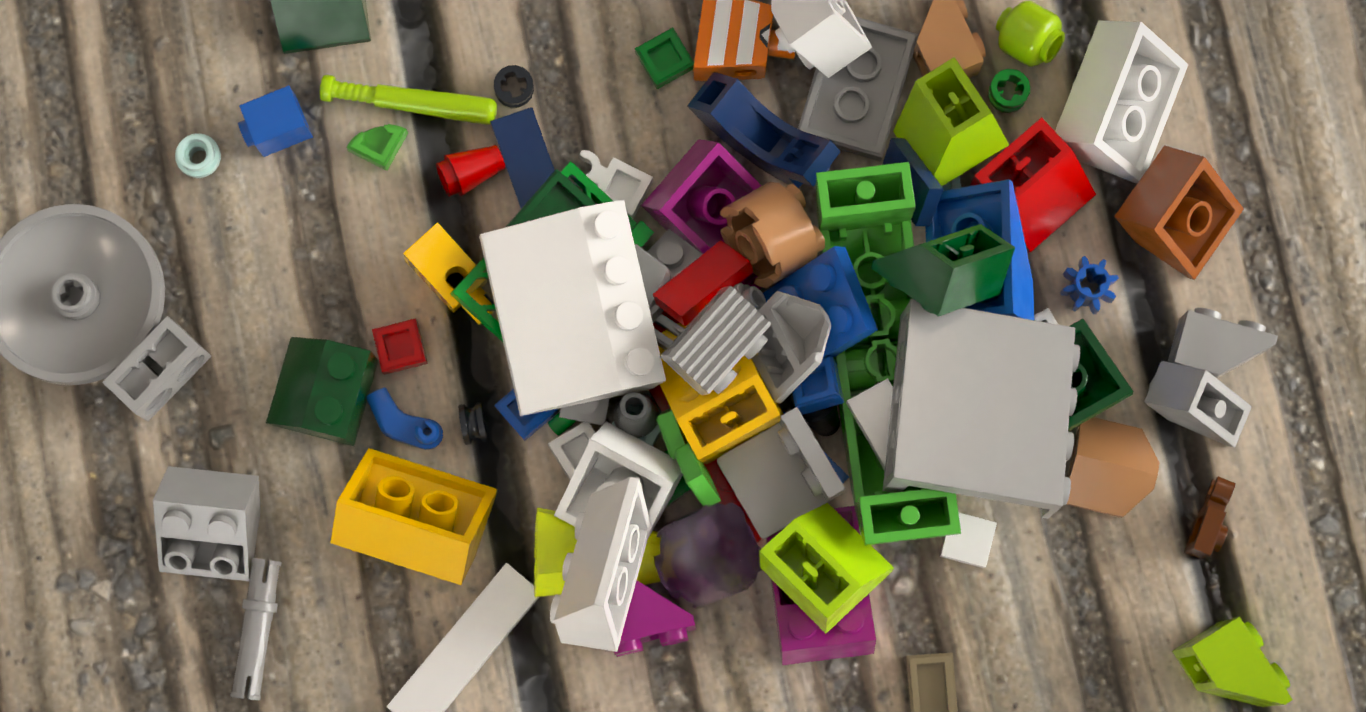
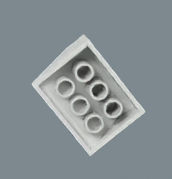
M624 200L580 207L480 234V242L520 416L649 390L666 381Z

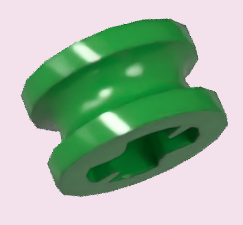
M1008 68L998 72L991 81L988 90V97L992 106L1003 113H1012L1021 109L1030 94L1031 86L1029 79L1017 69ZM1007 82H1013L1016 84L1015 91L1020 90L1021 95L1014 94L1011 100H1006L1002 98L1004 91H998L997 87H1005Z

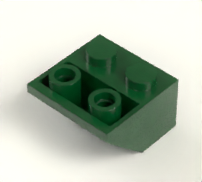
M982 224L876 259L873 261L871 269L884 277L892 287L902 290L919 302L924 310L939 317L999 295L1015 247Z

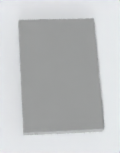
M856 17L872 48L830 78L816 68L798 129L831 140L839 150L881 161L919 34Z

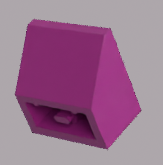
M636 580L618 650L614 652V655L621 657L644 651L643 642L660 639L662 647L688 641L687 632L696 630L694 617Z

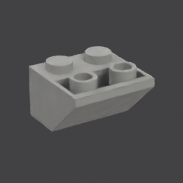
M168 466L153 499L159 572L250 581L251 561L255 555L261 513L259 476Z

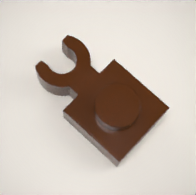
M1219 476L1216 480H1211L1203 508L1198 512L1184 550L1185 554L1198 559H1204L1211 556L1212 551L1217 553L1220 551L1228 532V527L1222 525L1227 513L1225 509L1233 494L1236 483Z

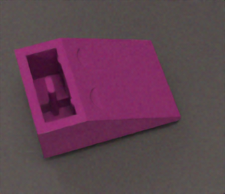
M855 507L834 508L860 534ZM782 530L766 538V542L769 543ZM771 579L782 665L874 654L876 634L869 594L831 630L825 633Z

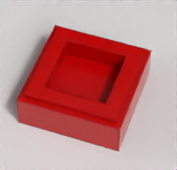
M416 318L372 329L381 371L384 375L428 364Z

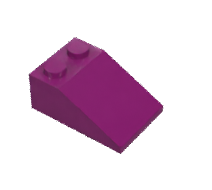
M698 139L641 206L666 231L670 229L704 254L720 240L724 242L721 229L728 226L727 219L720 215V211L762 185L719 142ZM753 272L740 282L751 287L755 286L759 290L762 288L754 284L755 278L758 276Z

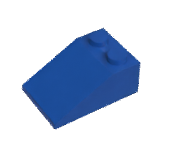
M1008 179L943 191L930 226H925L926 242L982 224L1015 247L1000 294L964 308L1035 320L1033 278L1013 182Z

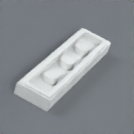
M506 563L386 707L392 712H445L539 597H534V585Z

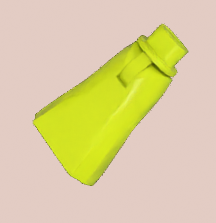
M537 508L534 597H545L562 593L565 583L562 576L564 560L568 552H574L577 542L575 539V527L554 516L556 511ZM652 531L647 540L637 581L647 585L661 582L662 580L667 581L670 574L690 575V539H670V533L664 532L662 539V533Z

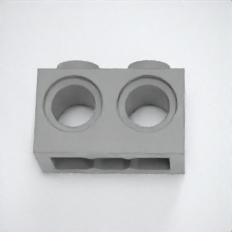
M167 316L102 383L131 411L149 421L212 356L180 325Z

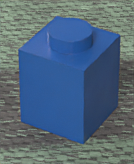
M289 85L239 105L245 119L238 122L244 141L248 147L255 145L263 157L313 138L298 98Z

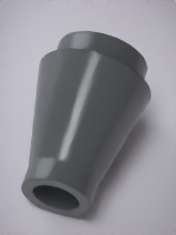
M632 392L623 396L616 403L613 411V420L616 427L636 438H640L654 430L658 423L656 418L659 415V411L652 398L643 393ZM640 404L643 407L642 412L638 415H630L626 412L630 405L636 407Z

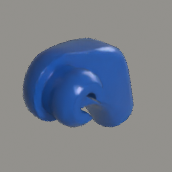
M386 387L376 390L366 397L378 426L386 437L424 450L433 449L441 443L443 430L440 424L435 420L403 413L395 404Z

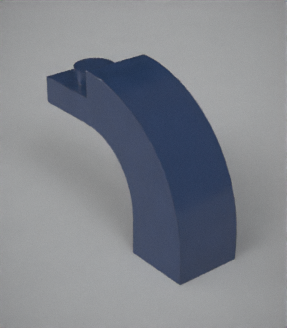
M713 72L687 105L711 131L731 148L763 171L788 185L794 184L798 189L803 183L814 187L816 184V173L829 171L832 162L841 152L831 140L801 131L777 117L761 104L737 78Z

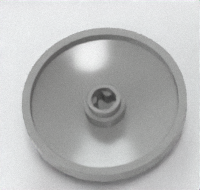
M66 204L53 206L29 215L13 226L0 239V354L24 373L36 379L59 385H82L105 379L159 325L165 301V283L160 262L145 237L122 217L108 210L90 205Z

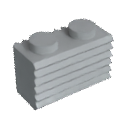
M727 286L717 292L673 343L661 354L660 358L700 395L710 394L712 390L719 394L736 377L737 373L732 368L743 356L748 360L751 359L766 344L768 339L763 333L770 327L771 323L749 301L744 299L735 288Z

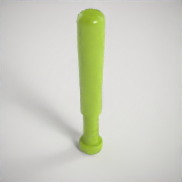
M324 75L320 84V99L325 102H331L334 98L373 103L375 107L483 125H490V121L495 120L497 114L495 100L487 97L383 84L369 86L336 81L335 76Z

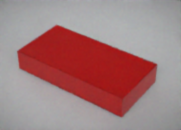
M720 240L653 293L655 303L683 326H687L721 288L727 286L734 288L736 284H739L753 272L751 262Z

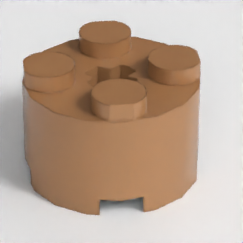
M768 182L720 211V215L727 219L728 226L721 229L724 242L751 262L753 273L758 276L755 278L754 284L759 287L768 288L817 258V253L825 248L824 236L815 225H812L810 218L804 210L806 206L805 198L794 184L784 187L780 183Z

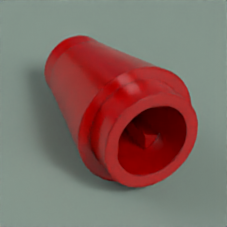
M496 144L489 147L444 155L443 161L436 163L439 179L449 197L457 193L463 196L496 175L499 171L506 169L503 156Z

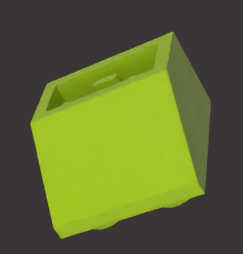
M955 57L915 81L893 130L897 138H905L941 186H944L1009 146L992 112Z
M828 503L792 520L759 551L760 568L825 633L831 630L894 570V567L871 545H864L862 536Z
M1240 617L1218 622L1172 651L1197 691L1260 707L1286 705L1293 700L1287 691L1290 687V682L1286 674L1275 662L1269 663L1260 649L1264 646L1260 634L1250 622L1243 623Z

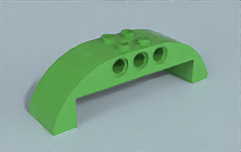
M909 162L816 173L818 229L825 239V248L820 251V255L833 246L846 247L878 328L873 334L834 357L844 398V403L839 404V413L855 512L864 545L961 534L955 493L908 486L903 492L892 493L883 491L885 471L846 404L847 400L886 379H889L892 386L894 383L900 315L913 298L902 290L892 287L884 277L871 269L876 259L914 246L911 218L915 210V199Z

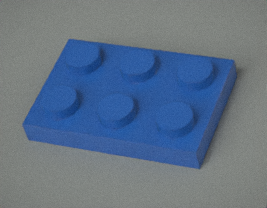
M833 246L762 293L766 302L776 291H780L821 305L831 322V329L823 358L830 356L834 358L878 330L846 247Z

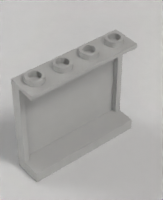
M911 299L900 315L883 491L892 493L903 492L908 486L1038 507L1042 508V518L1047 519L1063 505H1066L1071 490V480L1069 477H1065L1066 460L1070 459L1074 446V435L1072 432H1068L1069 416L1073 415L1077 402V390L1071 388L1072 372L1076 371L1080 359V346L1074 344L1075 327L961 308L938 317L927 312L919 302Z

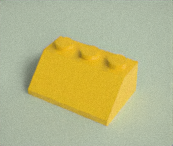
M368 448L337 500L330 543L434 576L441 580L462 585L475 559L497 489Z

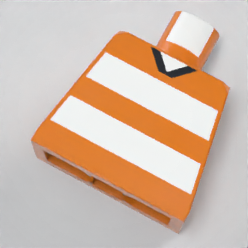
M703 0L693 66L694 80L707 81L713 72L737 78L738 80L762 79L766 75L768 56L794 59L795 50L789 53L777 38L775 30H772L773 13L771 5L756 0Z

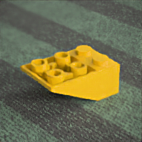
M678 323V325H680L684 329L687 327L683 326L681 323ZM668 330L662 332V334L673 341L677 338ZM658 346L659 352H660V356H661V354H662L665 350H664L663 348H661L660 346ZM743 356L732 368L737 373L736 377L721 393L717 394L712 390L707 395H700L661 358L666 381L661 383L660 386L696 458L704 464L716 460L730 450L779 423L780 417L784 415L779 404L774 402L752 358L748 360Z

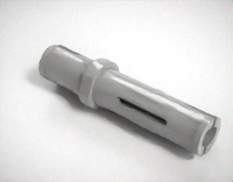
M252 558L247 599H243L242 608L245 609L233 689L230 697L244 699L246 680L250 676L247 698L250 700H261L260 693L273 613H277L278 603H275L279 570L282 562L268 561L266 580L263 583L265 559Z

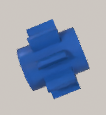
M1083 256L1079 260L1078 272L1073 268L1067 267L1062 274L1071 282L1070 285L1065 286L1061 290L1060 294L1061 296L1070 295L1071 299L1075 302L1072 307L1074 312L1081 306H1089L1090 311L1094 315L1100 310V299L1106 303H1112L1116 298V295L1108 290V288L1119 277L1118 275H1109L1106 269H1104L1107 260L1103 259L1098 265L1089 264L1086 256ZM1085 277H1087L1090 284L1097 283L1098 285L1093 294L1089 287L1082 288L1080 285Z

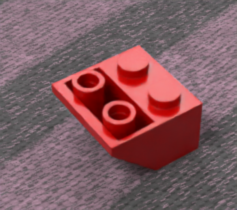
M1042 117L975 174L970 186L1008 179L1013 182L1028 254L1034 251L1096 196L1073 150Z

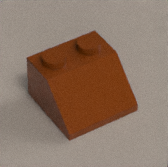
M1164 145L1114 217L1137 244L1187 278L1195 280L1244 208L1204 156Z

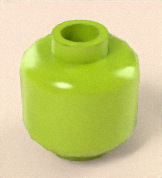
M1023 1L1014 8H1006L996 23V30L999 32V48L1005 54L1029 67L1038 66L1042 62H1051L1060 51L1065 39V33L1061 31L1062 22L1060 18L1033 1Z

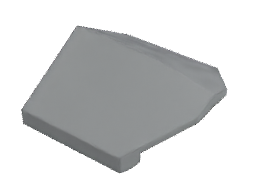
M776 291L758 310L771 325L763 333L768 341L752 359L774 402L782 403L821 364L831 329V322L828 314L820 304Z

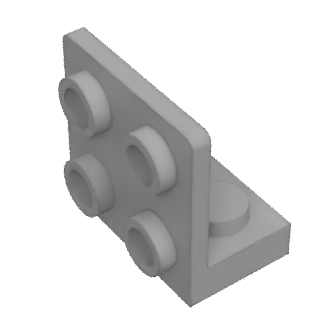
M797 407L782 415L779 423L717 459L718 466L762 539L770 537L785 528L795 518L832 501L845 491V487Z

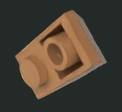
M933 0L913 52L914 60L922 77L953 57L956 58L968 78L979 74L984 62L983 58L986 57V51L977 32L971 34L965 21L968 18V12L963 0Z

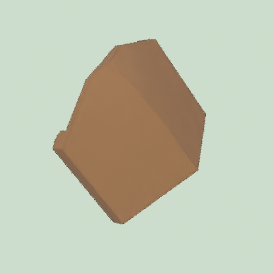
M1095 417L1079 425L1067 475L1071 480V490L1066 505L1122 518L1155 488L1160 462L1143 429Z

